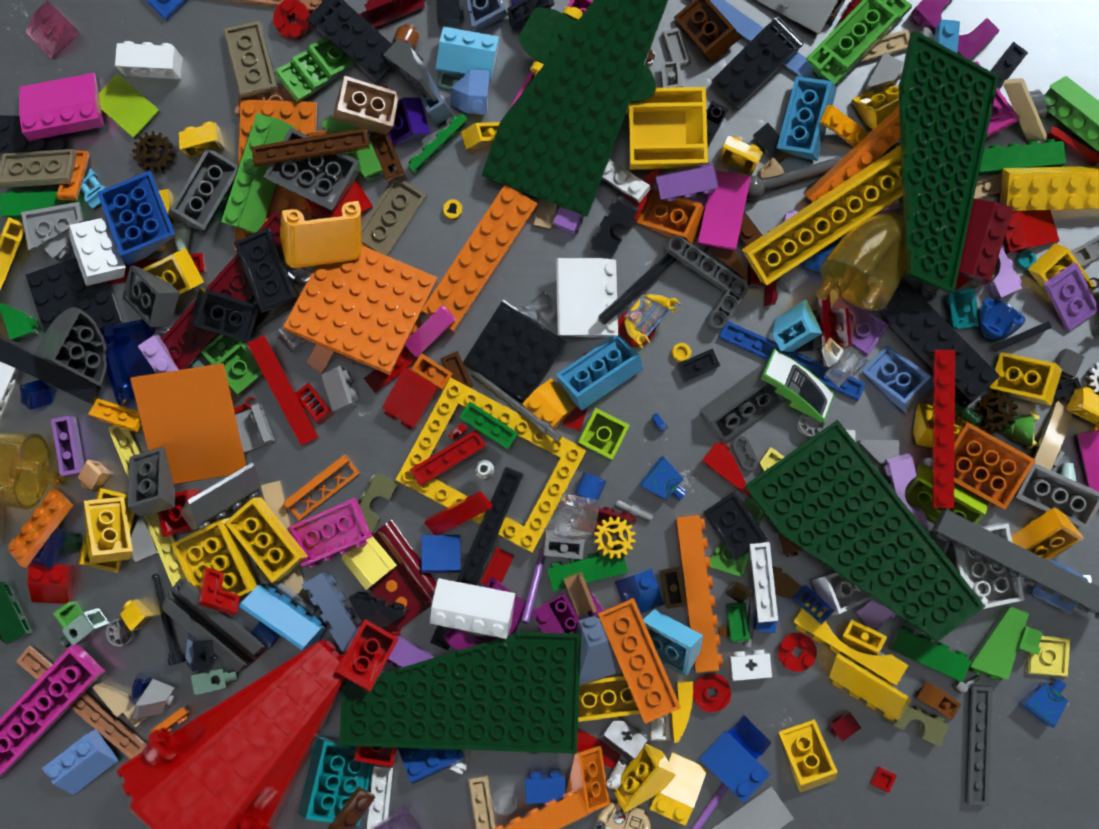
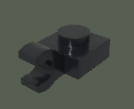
M1078 377L1058 383L1059 389L1056 390L1053 400L1062 397L1063 402L1069 401L1074 390L1081 388Z

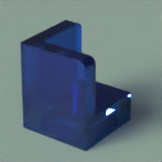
M36 380L19 386L21 403L28 409L32 410L51 403L50 386L42 380Z

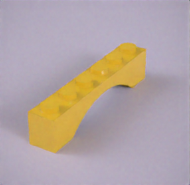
M9 217L0 236V291L25 234L23 223Z
M806 602L794 620V623L797 624L796 629L804 634L807 631L813 634L812 639L820 644L826 642L831 646L829 648L836 654L842 652L848 656V660L856 665L858 663L865 667L864 670L872 675H879L882 677L881 680L890 686L892 684L897 686L909 666L893 655H868L848 647L831 631L823 612Z

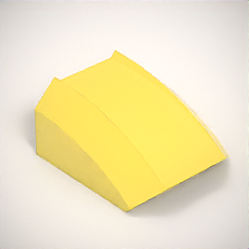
M373 536L366 539L367 544L358 548L355 545L350 546L351 551L342 554L341 558L366 591L384 575L397 567Z

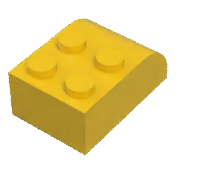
M1000 352L995 368L1000 377L989 388L995 392L999 390L1002 394L1006 392L1009 397L1051 406L1062 369L1056 363Z

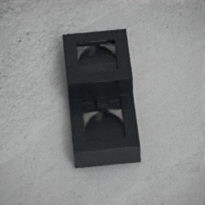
M766 123L753 135L757 142L765 149L770 159L774 158L779 164L791 155L777 149L780 136L769 123Z

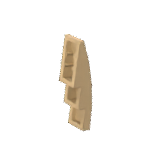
M1060 398L1056 399L1041 431L1042 435L1033 457L1036 460V464L1049 470L1052 469L1073 415V413L1066 410L1068 402H1063Z

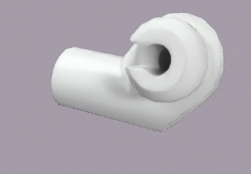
M619 760L606 782L609 789L616 790L620 786L622 773L627 766L623 761Z

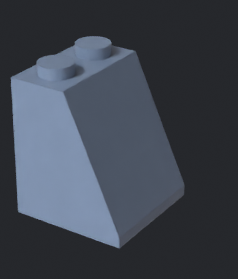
M598 615L579 620L575 632L581 634L579 685L616 674L609 642Z

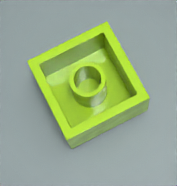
M595 408L578 444L612 461L630 425Z

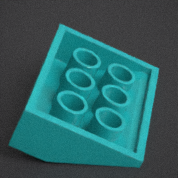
M318 736L314 744L298 814L307 820L332 823L358 786L368 791L374 764L354 761L356 746H340L337 739ZM361 819L358 821L356 826H360Z

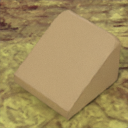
M774 158L770 159L759 169L762 179L784 174L783 167Z

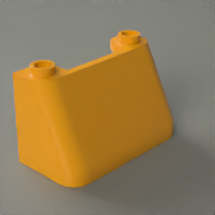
M359 201L345 203L341 210L342 216L308 221L304 220L303 214L298 210H283L281 215L280 241L286 263L290 267L300 268L358 259L362 253L361 208Z

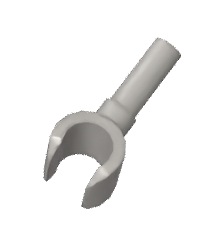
M977 675L966 683L957 681L953 688L958 693H964L969 689V686L981 678Z

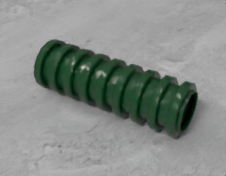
M955 395V417H959L960 421H964V425L968 422L976 427L982 420V417H978V413L973 412V408H969L967 403H963V399H959L960 396Z

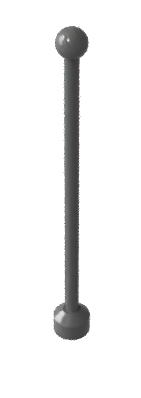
M1039 89L1029 91L1040 119L1046 118L1047 106L1042 92ZM899 139L893 146H891L882 156L886 155L887 153L901 145V139ZM845 155L788 171L774 177L761 179L758 176H751L747 199L757 200L764 194L765 190L826 173Z

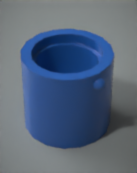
M583 472L575 494L597 503L606 481Z
M261 621L251 632L268 650L281 636Z

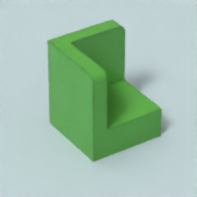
M72 601L62 606L53 614L62 627L65 628L84 612L76 601Z
M1025 626L1019 649L1039 655L1041 649L1039 644L1043 633Z

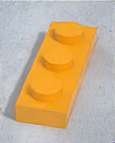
M827 105L820 123L850 145L855 147L869 134L867 130L836 107Z
M101 399L95 401L88 413L92 419L134 432H138L142 425L139 411Z

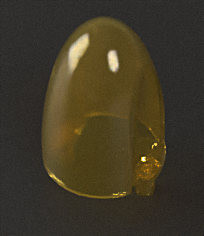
M883 212L866 219L853 228L833 248L821 264L820 273L823 283L815 292V295L821 300H826L831 290L834 289L841 299L856 307L870 311L884 309L899 285L906 267L904 216L897 212Z
M0 433V505L31 509L43 497L48 483L64 485L65 481H61V479L66 480V477L60 476V473L50 472V466H48L50 452L46 440L41 435L34 433Z

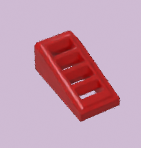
M309 382L296 392L300 403L318 425H322L334 415V412ZM309 391L312 392V393H311L309 396H307L305 399L302 398V397H303L304 395H306ZM314 397H316V399L312 403H310L309 405L307 404ZM320 403L321 405L313 411L312 409Z

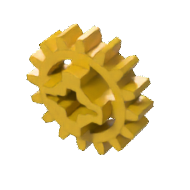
M609 517L608 522L602 520V526L597 525L596 529L599 532H594L593 536L597 537V539L593 543L599 544L596 550L600 551L602 549L603 557L609 554V559H612L614 555H616L617 559H620L621 553L627 556V550L631 551L633 549L630 544L636 542V540L631 538L635 535V532H630V529L633 527L632 525H625L626 519L620 522V517H617L615 521H613L612 517ZM609 526H618L616 529L607 528ZM623 531L626 533L627 541L623 536ZM614 534L617 535V540L615 542L611 540ZM602 535L606 540V545L602 541ZM617 546L622 548L620 550H611L613 547Z

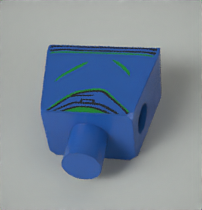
M664 456L658 459L639 483V486L664 500H667L672 494L681 501L687 491L679 486L683 477Z
M1057 678L1051 686L1041 682L1019 704L1045 725L1054 728L1068 703V700L1061 695V692L1067 685Z

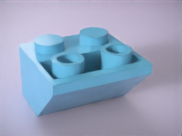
M807 300L800 302L775 318L773 336L780 351L793 352L822 334Z

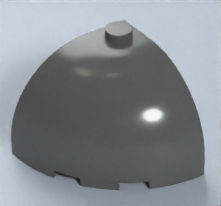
M76 307L66 309L49 326L34 353L100 386L103 381L107 367V347L104 336L100 333L96 322L87 313Z

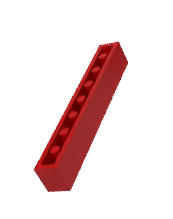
M935 350L933 352L932 508H954L955 350Z

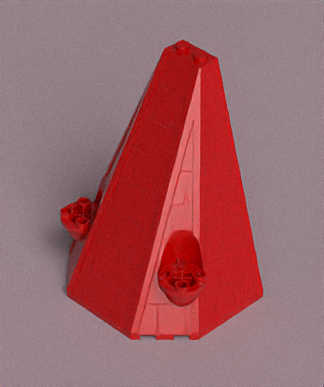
M323 639L173 733H170L163 727L160 730H153L148 735L149 740L145 750L122 764L116 771L118 777L124 778L125 782L122 784L125 795L132 798V802L129 804L131 810L151 829H274L282 809L342 689V685L345 683L346 678L335 672L343 654L340 655L335 651V646L331 642Z

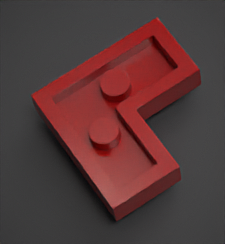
M206 567L202 571L198 605L234 616L238 613L239 595L222 590L224 573Z

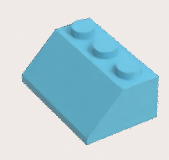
M443 27L439 41L436 71L465 76L470 69L489 70V81H491L498 54L499 37Z
M654 609L643 621L661 663L687 676L701 651L703 635Z

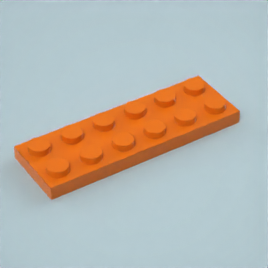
M634 598L598 613L644 724L680 709V704Z

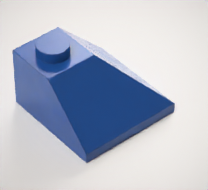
M651 568L615 582L622 603L634 598L640 614L664 605L659 586Z

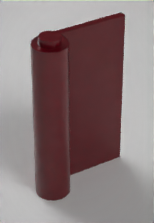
M391 520L380 527L372 536L397 567L378 580L370 588V591L375 597L385 598L386 602L392 604L399 597L406 598V608L410 609L409 613L393 622L395 627L400 629L432 606L437 583L430 573H422V561L394 521ZM390 580L395 581L398 585L394 592H389L386 589V583Z

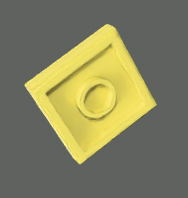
M1042 635L1039 647H1041L1039 655L1031 652L1028 653L1027 673L1068 677L1070 638Z

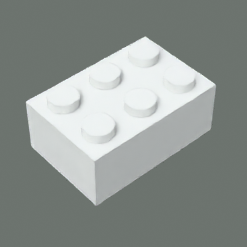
M124 41L123 43H117L115 66L125 77L181 79L182 56L169 43L154 45L150 42L135 44L131 41Z
M106 217L69 225L68 236L86 286L124 277L125 265Z

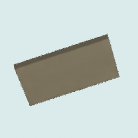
M260 20L224 28L223 31L240 98L278 90Z
M75 149L3 154L0 163V188L70 184L77 152Z
M400 177L394 179V182L389 183L361 226L362 244L386 256H389L427 198L425 193Z

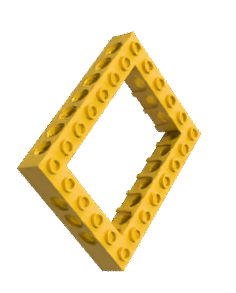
M450 377L395 480L446 507H450L468 497L435 478L419 486L410 469L428 459L433 450L437 448L441 435L447 430L446 426L450 418L456 413L457 405L460 404L466 407L469 401L518 432V437H522L532 442L535 446L549 451L550 454L560 457L525 526L505 517L498 534L533 553L587 449L564 437L559 442L555 441L549 435H544L540 432L538 427L524 416ZM486 512L470 520L481 525Z

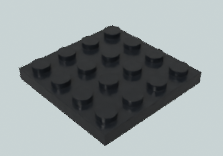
M76 257L25 275L44 334L53 321L63 311L71 307L79 308L87 313L96 322L99 330L123 322L109 282L105 281L86 286Z
M502 300L466 356L463 364L474 372L486 377L522 404L539 387L567 342L505 300Z

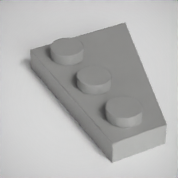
M80 202L21 212L29 251L68 231L69 225L84 222Z

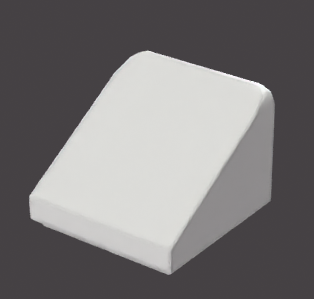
M831 338L827 340L821 350L827 366L831 367L834 365L844 351Z

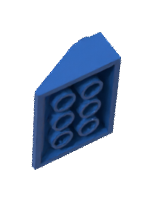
M151 170L97 192L120 256L127 265L145 259L176 236Z

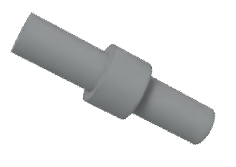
M617 500L615 508L632 514L634 518L639 517L651 522L653 515L639 510L640 507L633 504L630 506Z

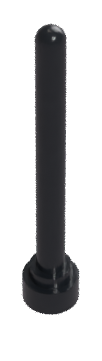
M153 574L152 582L170 652L168 654L169 658H167L168 664L171 666L183 663V654L177 651L169 615L163 611L162 605L165 597L158 574Z

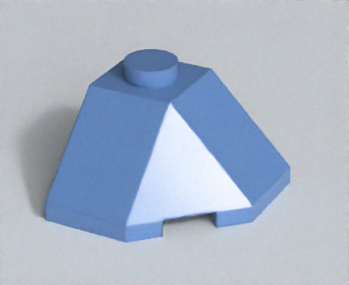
M470 69L464 77L451 86V106L468 114L487 115L490 71Z

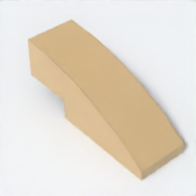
M101 683L92 687L116 717L124 714L134 727L140 726L149 718H133L135 705L138 701L123 691Z

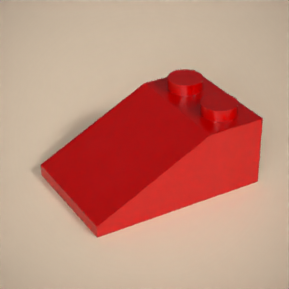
M356 179L333 212L310 200L305 199L304 202L314 220L342 216V207L348 202L359 201L361 213L373 207Z
M1051 210L1013 212L1003 241L1005 254L1010 255L1059 242Z
M366 619L362 620L353 634L335 672L371 691L399 638Z

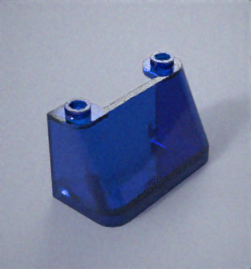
M143 319L107 326L100 332L104 336L107 347V373L116 403L120 406L136 403L131 377L156 374L138 345L155 334V327H150Z

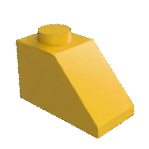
M500 122L474 123L461 131L466 150L491 146Z
M138 599L129 600L122 607L123 611L120 613V616L131 631L141 630L154 616Z
M851 619L843 634L842 642L860 652L879 654L887 636Z

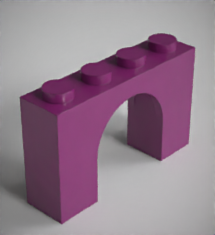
M922 0L911 12L913 19L924 27L929 28L935 35L936 25L942 19V10L952 0ZM986 18L972 32L959 35L957 53L971 60L1000 30Z
M493 576L484 586L513 593ZM515 595L512 624L508 636L516 631L518 624L522 620L526 604L517 595ZM450 628L443 636L457 650L500 638L490 635L475 636L468 631Z

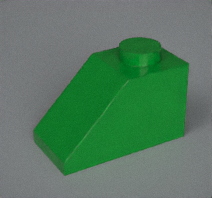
M0 303V312L12 341L19 342L38 334L36 329L38 328V323L34 317L32 318L28 314Z

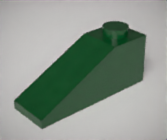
M8 581L0 582V640L5 642L6 645L12 644L33 632Z

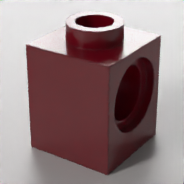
M848 710L828 723L831 727L829 730L835 740L839 738L842 742L861 729L859 723Z

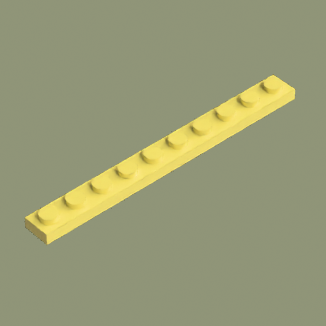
M113 425L108 427V430L129 479L130 457L141 453L132 431ZM158 512L144 516L171 585L174 586L179 579H187L171 545L176 542L175 536L163 537Z

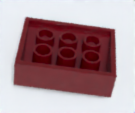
M974 198L958 272L959 277L984 285L991 281L1014 208L997 202Z

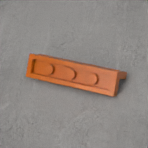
M343 455L283 503L300 521L356 478L360 472L350 459ZM348 464L354 473L348 478L341 477L342 468ZM329 478L338 479L337 487L333 490L326 489V481ZM314 490H322V497L319 501H310L311 492ZM299 502H307L306 511L300 515L294 506Z

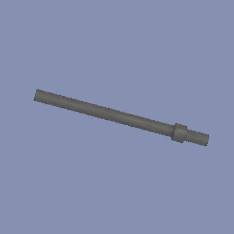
M473 371L471 376L536 425L540 432L544 435H549L557 442L561 440L562 435L552 429V425L539 419L486 377Z

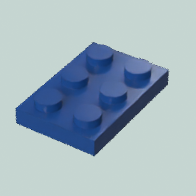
M398 748L412 785L466 760L462 750Z

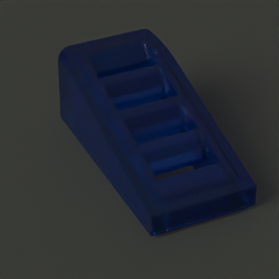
M806 584L792 598L820 625L835 611ZM807 591L809 595L801 602L799 599ZM813 597L815 600L807 607L805 604ZM819 602L821 605L813 612L811 609ZM823 608L827 610L821 617L817 616Z
M142 673L136 675L132 686V698L137 699L142 696L152 681L151 676Z

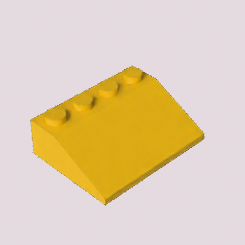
M229 518L218 520L206 528L198 530L171 544L187 580L198 590H200L202 571L206 567L224 573L222 590L239 595V598L251 593L259 585L241 543L225 524Z
M837 654L830 674V678L833 680L832 684L841 690L843 687L850 690L849 695L857 700L860 697L867 701L865 705L876 711L879 708L884 711L883 716L892 722L894 719L899 721L911 702L910 698L842 655Z

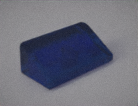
M57 527L30 563L52 568L67 533Z
M745 715L728 731L755 759L762 756L772 743Z

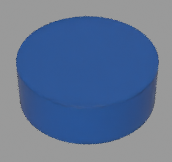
M658 413L651 417L661 431H665L668 428Z

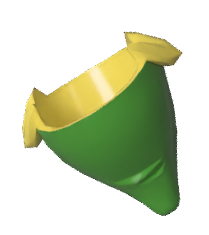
M1033 410L1029 411V415L1015 418V423H1009L1011 428L1008 429L1005 426L1002 432L1011 439L1026 445L1027 450L1032 449L1038 443L1034 440V426L1036 420H1039L1040 417Z

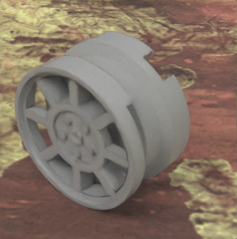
M804 413L797 420L798 431L803 436L812 438L826 427V419L822 423Z
M117 619L107 626L106 637L112 645L120 647L132 643L136 638V631H131L123 619Z

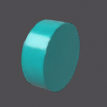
M1023 250L1016 256V264L1021 269L1026 270L1036 262V255L1031 250Z

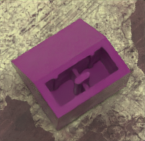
M565 593L531 612L542 632L574 633L580 620Z

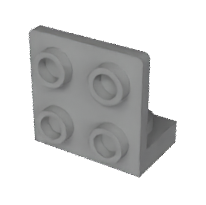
M260 404L251 406L252 409L235 415L244 453L275 441L264 409Z

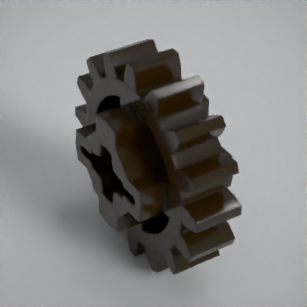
M152 131L151 135L144 132V138L138 136L140 142L133 143L137 149H132V152L137 154L133 157L135 161H138L137 165L140 168L143 167V170L146 172L150 168L152 173H155L156 169L162 172L163 166L169 168L167 162H173L170 155H175V152L170 150L174 147L172 143H169L170 139L167 136L164 137L161 132L157 136L155 131ZM150 147L156 151L158 157L151 153Z
M999 390L996 395L992 391H990L989 397L982 395L984 400L977 401L980 407H975V410L979 412L977 416L982 417L979 423L980 426L984 425V429L987 431L991 428L993 433L997 429L1003 432V427L1005 426L1010 429L1009 423L1016 422L1013 416H1018V413L1014 411L1018 408L1016 404H1013L1015 400L1012 397L1009 398L1006 392L1002 396ZM1006 404H1008L1009 413H1007L1005 410L1007 407ZM985 410L987 411V416H986L987 419H985V416H984V411H985ZM992 410H996V411L1000 410V412H1001L1002 414H1000V413H993Z

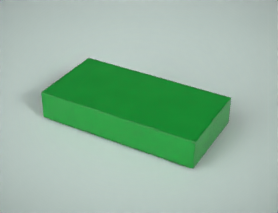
M746 602L726 604L730 643L750 642Z

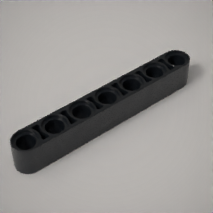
M0 339V361L94 405L102 387Z

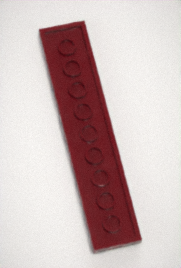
M275 211L257 232L268 227L272 230L284 261L285 257L280 241L281 216ZM238 253L206 288L246 302L254 295ZM196 300L161 338L179 370L187 369L201 354L202 350L218 335V333L189 324Z

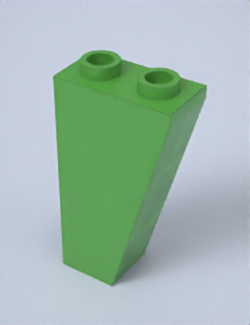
M333 115L326 117L321 122L324 130H329V134L363 129L333 120ZM370 139V149L344 153L359 160L361 166L360 173L366 181L384 174Z
M1009 606L1004 607L969 659L972 661L969 666L972 668L971 672L983 675V672L988 673L991 679L1000 682L1002 678L1009 679L1029 616L1028 612Z

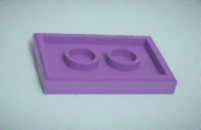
M1072 263L1043 283L1065 330L1071 331L1099 311V307L1077 263Z
M842 292L831 309L849 308L852 346L865 356H868L890 325Z

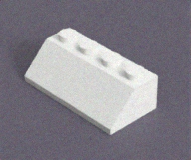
M438 578L431 607L430 624L507 639L512 624L515 593Z

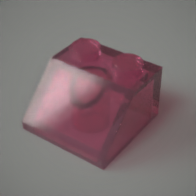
M48 0L34 12L26 31L52 59L80 34Z

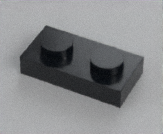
M713 348L677 364L685 382L721 366Z

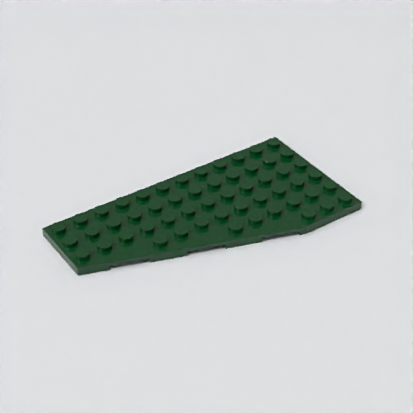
M593 0L500 121L481 176L588 217L668 0Z
M914 31L910 32L898 87L906 275L946 293H954L999 75L925 35Z
M838 419L744 486L780 534L936 642L986 607Z
M519 632L507 636V639L498 638L381 673L371 691L364 689L354 682L342 685L339 745L576 754L581 634Z

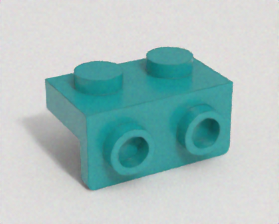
M971 288L948 293L949 296L946 297L948 308L951 307L952 314L949 315L950 325L956 330L979 327L980 320L975 289Z

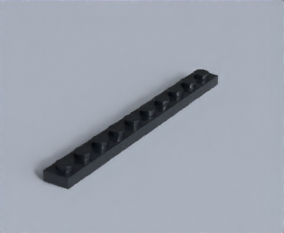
M507 466L505 467L490 502L492 507L484 515L456 582L477 585L524 476L523 473ZM437 625L430 643L448 651L450 644L443 636L450 627Z

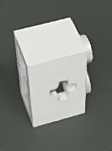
M764 649L753 650V654H745V651L733 652L734 656H729L730 674L733 681L772 677L770 654L765 653ZM749 660L755 663V665L751 666V669L745 666V664L749 663Z

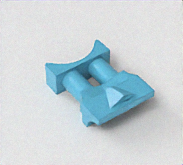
M90 168L87 177L83 179L80 190L83 192L88 205L95 209L101 204L97 192L106 189V187L100 185L96 179L98 176ZM88 183L93 187L91 190L87 186Z

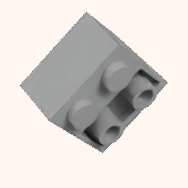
M338 366L321 375L334 413L357 406L358 396L356 390L350 386V383L353 381L347 369L345 370L342 366Z

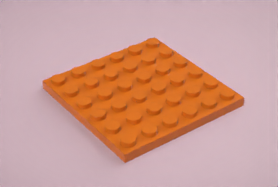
M362 246L361 256L356 260L315 266L287 318L283 330L390 375L438 277Z

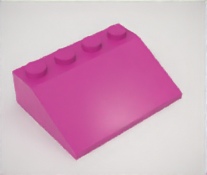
M89 73L19 87V117L23 135L31 141L104 127L96 74Z

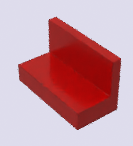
M497 547L480 583L486 584L492 576L502 583L515 555Z

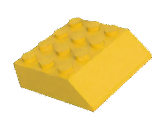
M706 87L656 88L652 98L642 102L630 103L628 108L629 170L686 169L708 164Z

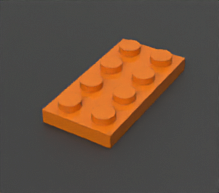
M55 487L46 494L45 500L34 510L32 517L22 526L20 533L10 542L7 548L17 563L24 568L29 565L73 506L66 496Z

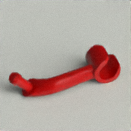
M248 397L245 400V404L234 408L235 414L251 408L249 401L257 399Z

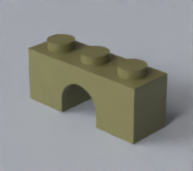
M377 473L376 476H371L368 482L370 487L367 493L363 492L359 499L361 503L360 509L371 535L381 520V517L373 513L371 508L372 502L379 497L391 501L399 486V483L380 473Z
M918 706L915 709L907 707L899 721L894 719L892 722L886 717L883 718V721L902 730H905L911 720H918L921 724V731L918 737L941 747L950 726L944 723V718L935 714L932 718L926 715V710Z

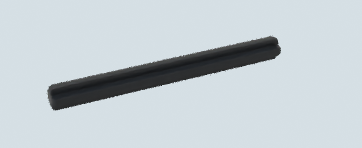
M667 253L599 314L598 321L603 325L607 324L677 259Z

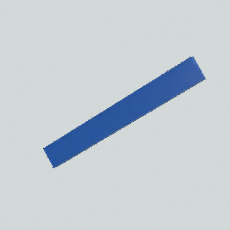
M730 321L723 327L719 339L765 360H769L774 348L780 351L776 342ZM780 351L808 369L829 389L859 401L866 385L865 382L832 367L824 368L823 363L796 351Z

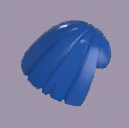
M987 298L982 303L980 329L982 334L988 339L994 341L1005 339L1020 329L1026 321L1020 311L1007 303H1003V301Z

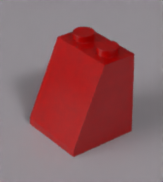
M404 367L382 406L386 410L384 414L393 420L395 417L402 420L400 424L409 430L411 427L416 429L440 390L431 382Z

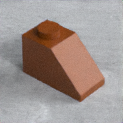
M929 682L925 683L917 696V699L951 721L961 706V703Z

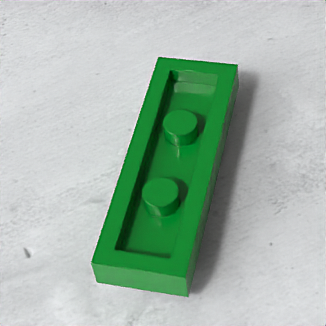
M470 401L459 416L460 419L507 450L519 434Z

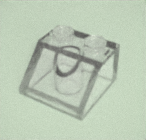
M562 493L554 537L572 541L593 538L601 501Z

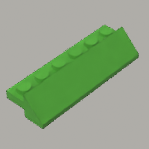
M863 0L819 44L806 60L819 79L823 78L824 80L832 81L836 86L909 12L912 5L906 0Z
M1064 76L1049 85L1050 89L1044 94L1047 111L1099 152V101L1069 77Z
M256 113L222 217V223L254 234L265 223L277 184L263 177L270 165L254 166L251 147L283 142L290 128L295 129L294 126L275 117L272 118Z

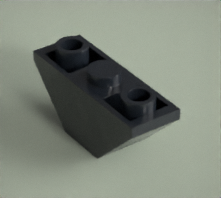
M711 101L706 111L708 148L729 110L714 101Z
M358 591L349 597V601L361 621L366 619L381 629L410 611L402 603L393 602L392 604L386 602V599L382 597H369L365 592Z

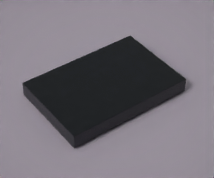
M736 491L704 511V514L735 561L750 552L749 544L763 543L768 540Z

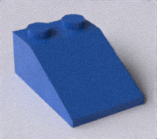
M724 731L699 758L743 803L771 775L727 731Z

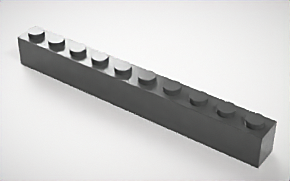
M942 510L931 531L937 534L936 538L945 542L949 540L954 543V547L964 551L967 549L971 551L973 557L981 560L984 558L989 561L991 566L999 569L1002 567L1007 570V574L1013 577L1020 576L1025 579V583L1031 586L1038 585L1042 587L1041 591L1049 595L1054 593L1060 597V601L1067 604L1073 603L1077 605L1078 610L1085 613L1091 612L1099 620V586L949 510Z

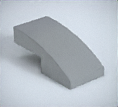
M1099 236L1071 251L1081 267L1099 257Z

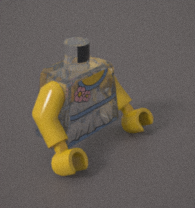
M642 294L637 301L633 299L625 306L629 309L624 316L627 333L638 343L641 349L644 348L642 342L647 341L650 343L648 336L667 315L669 309L674 313L677 311L673 306L681 304L676 298L669 299L661 295L647 294L645 296Z

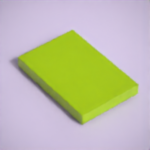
M118 73L99 92L101 110L134 139L160 113L158 108Z

